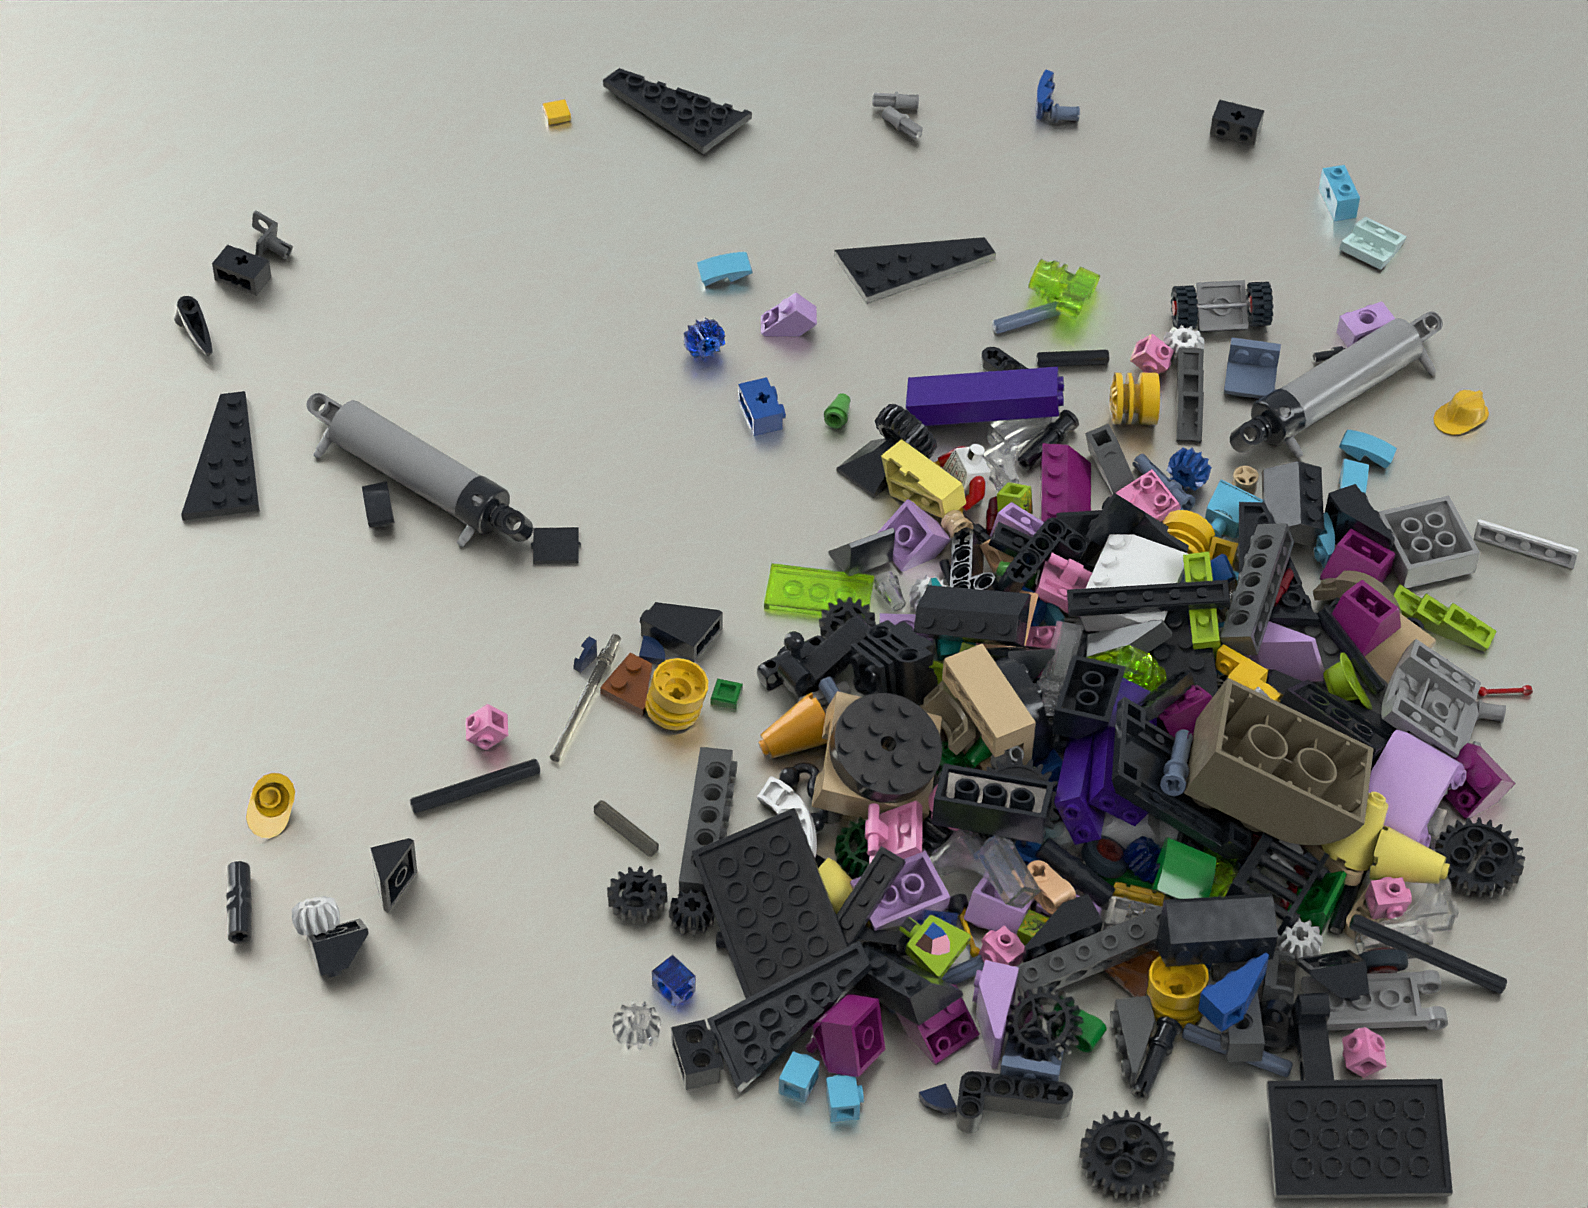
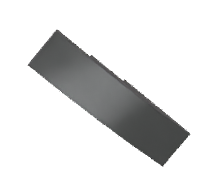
M1182 347L1178 349L1176 441L1202 442L1204 349Z

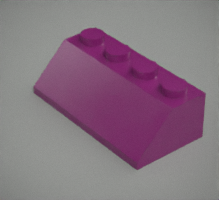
M1043 443L1040 462L1039 519L1045 522L1049 518H1056V513L1091 511V462L1069 445Z

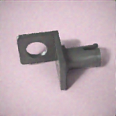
M254 211L252 227L263 233L256 242L255 255L261 256L265 250L270 249L282 256V258L287 259L293 250V246L277 238L278 223L262 213ZM259 220L264 221L267 224L268 229L262 227L259 223Z

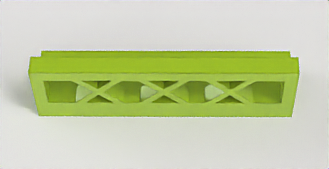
M1209 552L1183 555L1186 582L1213 581ZM1217 609L1189 610L1193 648L1213 647L1214 658H1216L1217 650L1221 647Z

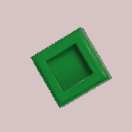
M717 678L710 698V705L736 710L742 694L743 684Z

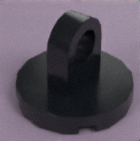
M1270 999L1265 1003V1006H1261L1260 1001L1259 1006L1265 1042L1264 1051L1280 1053L1284 1052L1285 1049L1295 1047L1292 1008L1281 1000Z

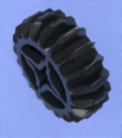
M888 404L876 417V428L884 438L891 437L896 442L902 439L928 459L933 456L937 449L936 439L928 431V428L922 424V421H919L908 410L897 404Z
M1038 986L1037 994H1034L1031 989H1027L1029 997L1024 999L1022 996H1018L1017 999L1021 1004L1019 1006L1012 1004L1010 1009L1015 1014L1007 1015V1021L1012 1023L1006 1026L1007 1033L1012 1034L1008 1040L1011 1044H1015L1014 1050L1017 1053L1023 1052L1024 1059L1029 1060L1033 1056V1061L1040 1062L1044 1057L1045 1061L1051 1062L1052 1056L1055 1055L1058 1061H1062V1051L1065 1050L1067 1054H1071L1072 1050L1069 1045H1079V1041L1074 1035L1083 1034V1030L1078 1027V1025L1084 1022L1083 1018L1078 1016L1081 1009L1078 1005H1074L1075 1000L1071 996L1066 998L1064 990L1056 993L1055 988L1050 986L1045 993L1044 988ZM1054 1005L1062 1010L1058 1012L1055 1010L1045 1012L1041 1006ZM1031 1012H1033V1017L1031 1021L1025 1024L1024 1028V1023L1027 1016ZM1040 1016H1042L1045 1021L1047 1020V1022H1046L1047 1027H1046V1028H1047V1031H1048L1049 1034H1047V1033L1045 1032V1030L1042 1029V1027H1043L1042 1022H1043V1021H1042V1019H1041ZM1063 1022H1066L1062 1034L1056 1038L1057 1030L1064 1026ZM1042 1037L1046 1039L1048 1044L1036 1045L1027 1040Z

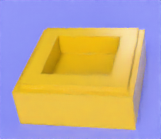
M565 99L542 103L548 125L571 121V113Z

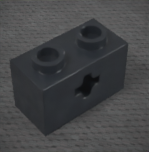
M1219 99L1212 117L1210 135L1255 146L1262 128L1264 110Z
M228 244L212 263L215 281L255 296L259 294L272 277L269 260Z

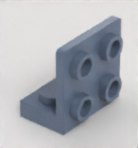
M1232 337L1224 393L1261 399L1274 391L1281 344Z
M1042 1037L1027 1040L1036 1045L1048 1044L1046 1039ZM1007 1038L1000 1074L1059 1081L1062 1061H1058L1055 1055L1052 1056L1051 1062L1045 1061L1044 1057L1040 1062L1033 1061V1056L1029 1060L1024 1059L1023 1052L1017 1053L1014 1050L1015 1044H1011Z

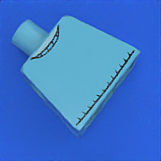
M1221 479L1207 506L1205 519L1212 525L1215 536L1221 537L1224 534L1232 539H1236L1239 537V502H1263V500Z

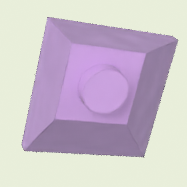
M909 499L901 505L877 532L894 528L893 562L902 572L936 558L951 541L941 525Z

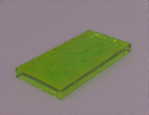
M771 563L764 609L822 616L821 611L828 610L829 602L837 605V598L847 602V598L851 597L853 603L861 599L862 607L867 604L870 605L874 575L855 574L848 576L845 572Z

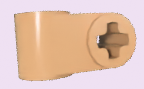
M1040 860L1029 863L1026 869L1027 876L1024 879L1023 888L1046 912L1053 915L1062 903L1076 898L1073 886L1058 875L1047 863Z

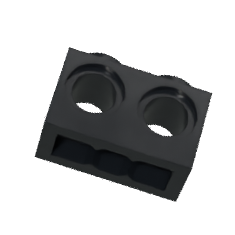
M705 1019L671 1027V1043L685 1089L689 1090L719 1083V1071L724 1070L723 1061L720 1053L715 1054L713 1046H716L715 1035L712 1029H707ZM698 1065H706V1067H697V1066H698Z

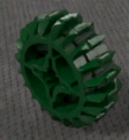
M861 816L858 819V823L850 820L848 827H842L834 847L836 862L846 873H849L854 878L861 877L870 862L868 840L865 838L866 820ZM854 844H857V851L852 853L850 849Z

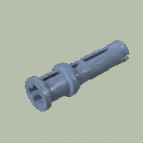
M1139 454L1134 459L1136 462L1132 463L1133 466L1143 475L1153 469L1180 504V510L1190 511L1196 502L1195 498L1192 495L1186 494L1179 482L1171 481L1145 454Z
M1180 730L1176 733L1171 759L1164 766L1165 775L1161 779L1160 786L1168 795H1180L1186 787L1185 779L1189 774L1187 760L1193 741V735L1190 733L1188 736L1189 731Z

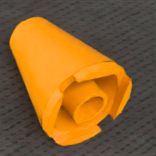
M812 693L806 695L760 734L762 740L758 741V744L765 756L769 754L771 758H776L827 744L828 740L822 738L826 714L816 697L813 698Z

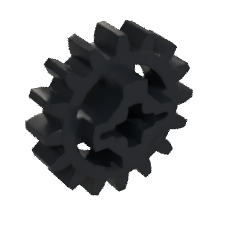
M851 597L847 598V602L837 598V605L829 602L828 610H822V618H819L820 635L825 637L826 640L854 616H860L870 627L876 625L875 613L870 612V605L867 604L862 607L861 599L853 603Z
M639 866L638 871L635 872L631 867H628L627 874L619 871L618 879L611 878V887H607L608 906L613 907L614 915L621 913L622 921L630 917L632 918V924L637 922V918H641L644 923H647V916L656 919L657 910L662 912L665 910L664 903L668 901L667 884L662 883L661 875L654 877L653 869L648 870L646 873L643 872L642 866ZM623 889L624 891L622 892V896L619 897V894H620L621 890ZM655 892V893H656V896H655V898L652 900V898H653V893Z

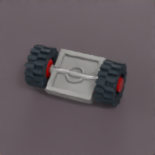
M1245 280L1196 282L1195 287L1194 285L1173 286L1171 317L1173 326L1177 329L1180 328L1181 324L1184 328L1188 329L1192 326V329H1196L1198 324V331L1200 332L1247 330L1248 322L1251 327L1270 326L1273 321L1274 304L1272 303L1271 284L1268 281L1249 282L1246 290Z

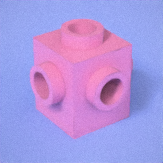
M1151 334L1136 343L1130 361L1144 373H1164L1171 366L1170 360L1174 350L1154 334Z
M486 704L466 718V740L486 751L508 736V714L489 704Z
M1384 877L1371 881L1365 893V899L1372 919H1397L1404 916L1412 901L1411 891L1409 888H1406L1403 877L1393 879L1391 877Z
M1005 925L996 932L994 930L989 931L981 941L983 945L978 955H981L984 963L987 960L1014 967L1022 963L1025 945Z
M1364 1027L1356 1029L1353 1033L1342 1038L1344 1049L1342 1054L1346 1062V1068L1365 1078L1387 1067L1384 1052L1385 1042L1379 1034Z

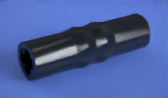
M1050 837L1044 841L1035 854L1038 859L1047 863L1074 888L1080 890L1085 895L1088 894L1091 900L1100 907L1105 905L1115 891L1112 885L1096 874L1088 865L1082 863L1078 857L1070 854Z
M234 861L227 866V937L230 942L240 944L246 943L252 938L251 876L248 863Z

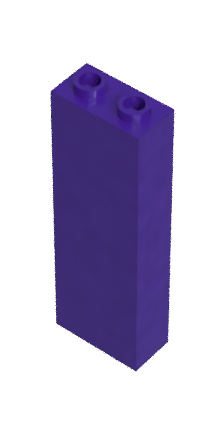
M1058 367L908 377L906 410L915 415L919 421H922L924 426L1059 417V407L1064 406V377H1059Z
M1123 678L1109 725L1094 732L1088 803L1135 827L1148 812L1116 794L1112 783L1117 702L1126 697L1137 704L1151 692ZM1157 717L1150 720L1149 722L1156 726Z
M1094 733L1080 739L1069 738L1054 804L1075 845L1101 839L1106 814L1105 811L1088 803Z

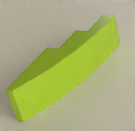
M1400 584L1393 593L1404 617L1416 618L1423 623L1424 629L1459 644L1486 652L1497 632L1454 603L1447 607L1428 594L1420 598Z

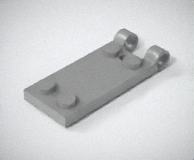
M1435 970L1367 974L1370 994L1361 995V999L1356 1001H1344V998H1340L1312 976L1302 977L1301 980L1303 994L1328 993L1330 1000V1017L1327 1022L1328 1030L1425 1026L1429 1030H1440L1448 1025L1446 1009L1444 1007L1421 1008L1418 990L1423 994H1433L1441 989L1440 976ZM1408 999L1410 1003H1405L1404 1000Z

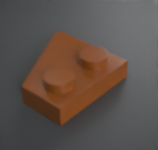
M630 652L600 687V694L644 716L646 697L652 675V663Z
M1152 950L1104 971L1133 997L1146 996L1149 969L1152 962L1160 954Z

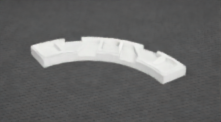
M770 776L757 796L758 801L774 810L777 814L795 808L814 858H816V829L807 806L790 786Z

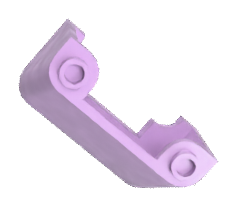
M1396 730L1371 771L1368 793L1372 791L1378 792L1386 798L1389 807L1384 826L1391 827L1420 844L1429 847L1431 835L1428 834L1427 824L1447 788L1455 790L1458 786H1462L1466 780L1467 773L1462 763L1410 733Z

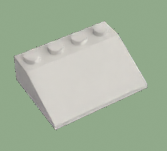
M1110 534L1086 588L1180 583L1185 572L1183 555L1188 553L1136 535ZM1168 611L1080 616L1086 631H1102L1122 628L1126 625L1146 623L1150 620L1162 619L1164 621Z

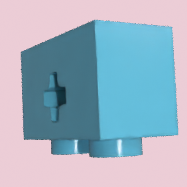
M1345 165L1322 168L1318 189L1333 221L1356 218L1360 196Z

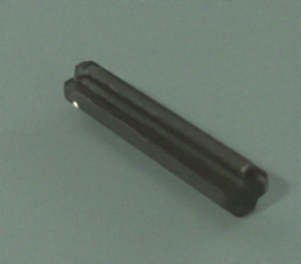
M600 800L594 805L593 812L595 815L647 856L652 857L658 852L659 844L607 802Z

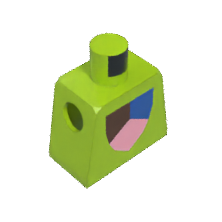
M929 915L922 925L908 916L899 928V931L910 938L906 945V954L919 967L940 979L944 977L968 946L971 938L969 933L933 915Z

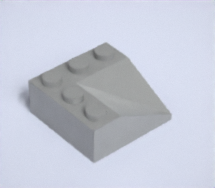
M1450 496L1379 511L1383 523L1392 530L1395 537L1392 552L1395 553L1392 569L1403 587L1411 588L1475 573L1480 552Z

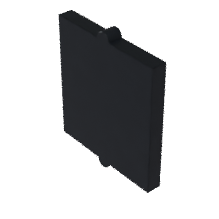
M579 527L533 528V542L531 543L533 564L579 563V549L581 548Z

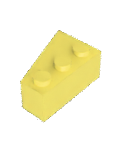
M902 439L881 455L890 496L904 502L909 499L922 510L942 519L948 512L959 510L966 504L962 483Z

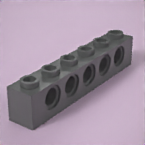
M1287 523L1257 524L1255 533L1251 536L1248 554H1245L1244 567L1238 575V585L1236 591L1232 593V603L1230 609L1226 611L1224 627L1219 632L1220 644L1226 645L1241 655H1258L1294 544Z
M700 747L679 876V891L685 894L692 888L694 893L703 890L705 896H708L691 851L703 847L702 845H708L727 837V828L723 827L724 821L729 822L731 805H727V800H732L734 793V783H730L731 777L736 778L737 761H733V750Z
M1163 906L1015 966L1019 967L1017 988L1024 999L1029 997L1027 989H1031L1034 994H1037L1038 986H1042L1045 993L1050 986L1058 990L1155 950Z
M1248 961L1214 963L1215 965H1212L1211 969L1212 982H1219L1226 974L1231 971H1237L1245 966ZM1256 992L1244 1018L1220 1034L1221 1050H1226L1227 1062L1262 1061L1265 1042L1258 992Z

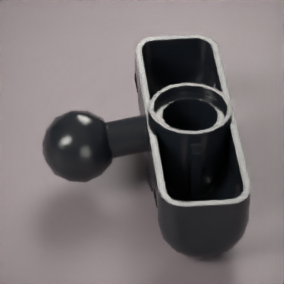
M796 631L789 632L785 635L784 647L779 650L777 656L758 665L756 673L759 681L768 691L783 684L777 673L780 664L790 656H794L799 662H802L826 639L817 635L804 641L801 633ZM774 675L777 680L774 683H768V678Z

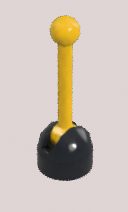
M956 894L950 897L947 909L952 916L960 918L964 931L971 935L969 942L971 949L969 953L974 958L978 956L980 949L976 947L968 923L964 920L969 902L965 894Z

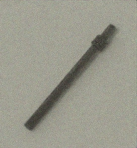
M612 634L606 647L601 649L597 657L598 663L550 755L552 761H560L607 666H611L616 656L615 651L621 641L619 635Z

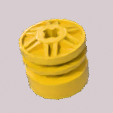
M1114 372L1109 394V406L1114 425H1121L1123 413L1127 425H1131L1133 414L1138 415L1140 425L1158 424L1160 411V382L1158 373H1140L1138 384H1134L1132 373L1127 372L1125 384H1123L1122 373Z
M1188 510L1172 511L1165 517L1163 524L1168 526L1167 533L1189 545L1188 554L1209 552L1215 532L1212 525L1205 518Z
M681 658L668 659L658 665L654 671L645 704L648 716L655 724L670 730L687 729L695 724L700 716L708 691L709 681L702 668L690 660Z
M1161 956L1152 962L1148 975L1147 996L1150 997L1156 1022L1159 1017H1170L1178 1021L1182 1028H1185L1187 1023L1195 1024L1202 1018L1203 1014L1198 1010L1200 994L1209 983L1208 969L1205 964L1166 967Z

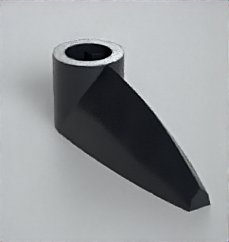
M191 296L180 297L174 313L175 323L185 328L199 349L206 356H210L213 353L211 339L198 301Z

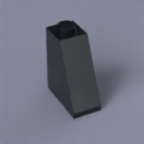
M655 602L640 617L641 636L652 637L664 648L695 662L723 629V612L716 609Z

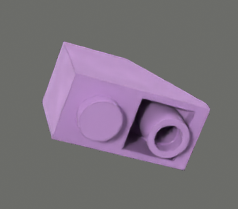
M794 293L782 300L781 303L761 316V334L763 336L799 337L817 325V307L798 293Z

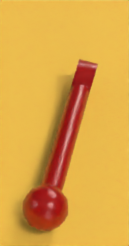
M1525 685L1522 688L1501 689L1480 687L1478 691L1480 697H1484L1487 694L1522 693L1527 696L1533 693L1532 686Z

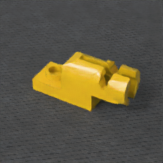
M1224 644L1217 650L1215 666L1218 671L1252 690L1259 687L1271 699L1280 703L1281 700L1279 699L1283 697V694L1279 693L1269 684H1266L1268 675L1266 668Z

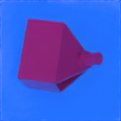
M848 994L814 1024L811 1041L806 1045V1050L812 1054L819 1049L829 1073L859 1077L886 1050L879 999Z

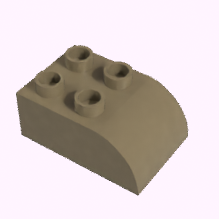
M1227 678L1196 719L1188 763L1189 774L1185 780L1186 787L1183 793L1192 797L1198 805L1204 808H1215L1240 820L1245 827L1254 832H1265L1282 841L1300 845L1333 843L1352 835L1365 824L1374 748Z

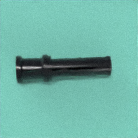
M1069 410L1061 411L1059 418L1047 425L1046 432L1027 451L1018 457L1019 465L1025 470H1030L1041 458L1043 443L1056 444L1063 442L1066 439V435L1079 426V420L1076 415Z
M1163 1016L1158 1018L1156 1033L1148 1042L1149 1053L1131 1090V1093L1137 1097L1143 1088L1139 1098L1141 1100L1149 1099L1150 1092L1165 1056L1172 1053L1174 1048L1172 1043L1175 1036L1180 1034L1182 1030L1181 1024L1170 1017Z

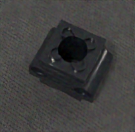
M886 620L869 628L866 634L867 641L865 639L860 640V646L856 643L851 644L852 656L850 657V662L854 670L853 685L856 691L864 696L875 693H889L909 699L920 706L924 704V698L938 685L934 669L930 667L933 665L935 657L934 644L927 638L917 635L906 622L894 625L889 620Z

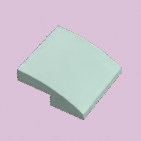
M1364 217L1354 225L1353 232L1341 242L1339 250L1381 270L1399 251L1407 236Z

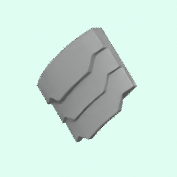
M1415 639L1404 651L1389 681L1382 703V719L1398 730L1404 732L1409 730L1430 745L1434 743L1456 758L1463 746L1469 743L1474 725L1479 716L1475 700L1481 682Z

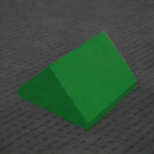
M1344 871L1327 873L1321 882L1315 880L1296 911L1300 914L1301 922L1306 923L1311 920V927H1319V935L1321 936L1343 891L1347 876ZM1298 888L1296 894L1299 895L1302 889ZM1290 904L1286 910L1289 911L1292 907V904Z

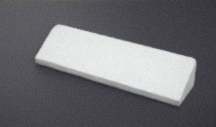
M1480 519L1477 522L1474 539L1572 569L1579 553V549Z

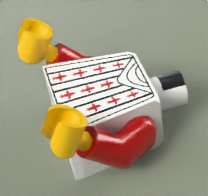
M972 444L970 447L959 446L939 456L938 460L934 462L962 483L966 504L958 510L961 513L964 510L967 512L975 505L982 504L990 477V470L983 458L985 450L978 444Z

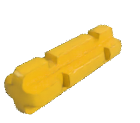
M1115 882L1114 884L1115 891L1112 894L1114 898L1123 900L1126 897L1128 898L1127 901L1148 906L1152 903L1154 904L1153 907L1157 908L1163 906L1164 895L1159 892L1153 893L1152 889L1135 885L1127 887V884L1122 882Z

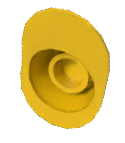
M1461 390L1456 393L1451 401L1441 406L1435 412L1433 419L1437 429L1445 434L1461 435L1485 422L1489 416V411L1485 406L1483 392L1481 390L1476 392Z
M270 773L262 776L254 785L246 811V821L253 834L261 838H272L279 835L285 829L295 798L294 785L287 776L281 773Z

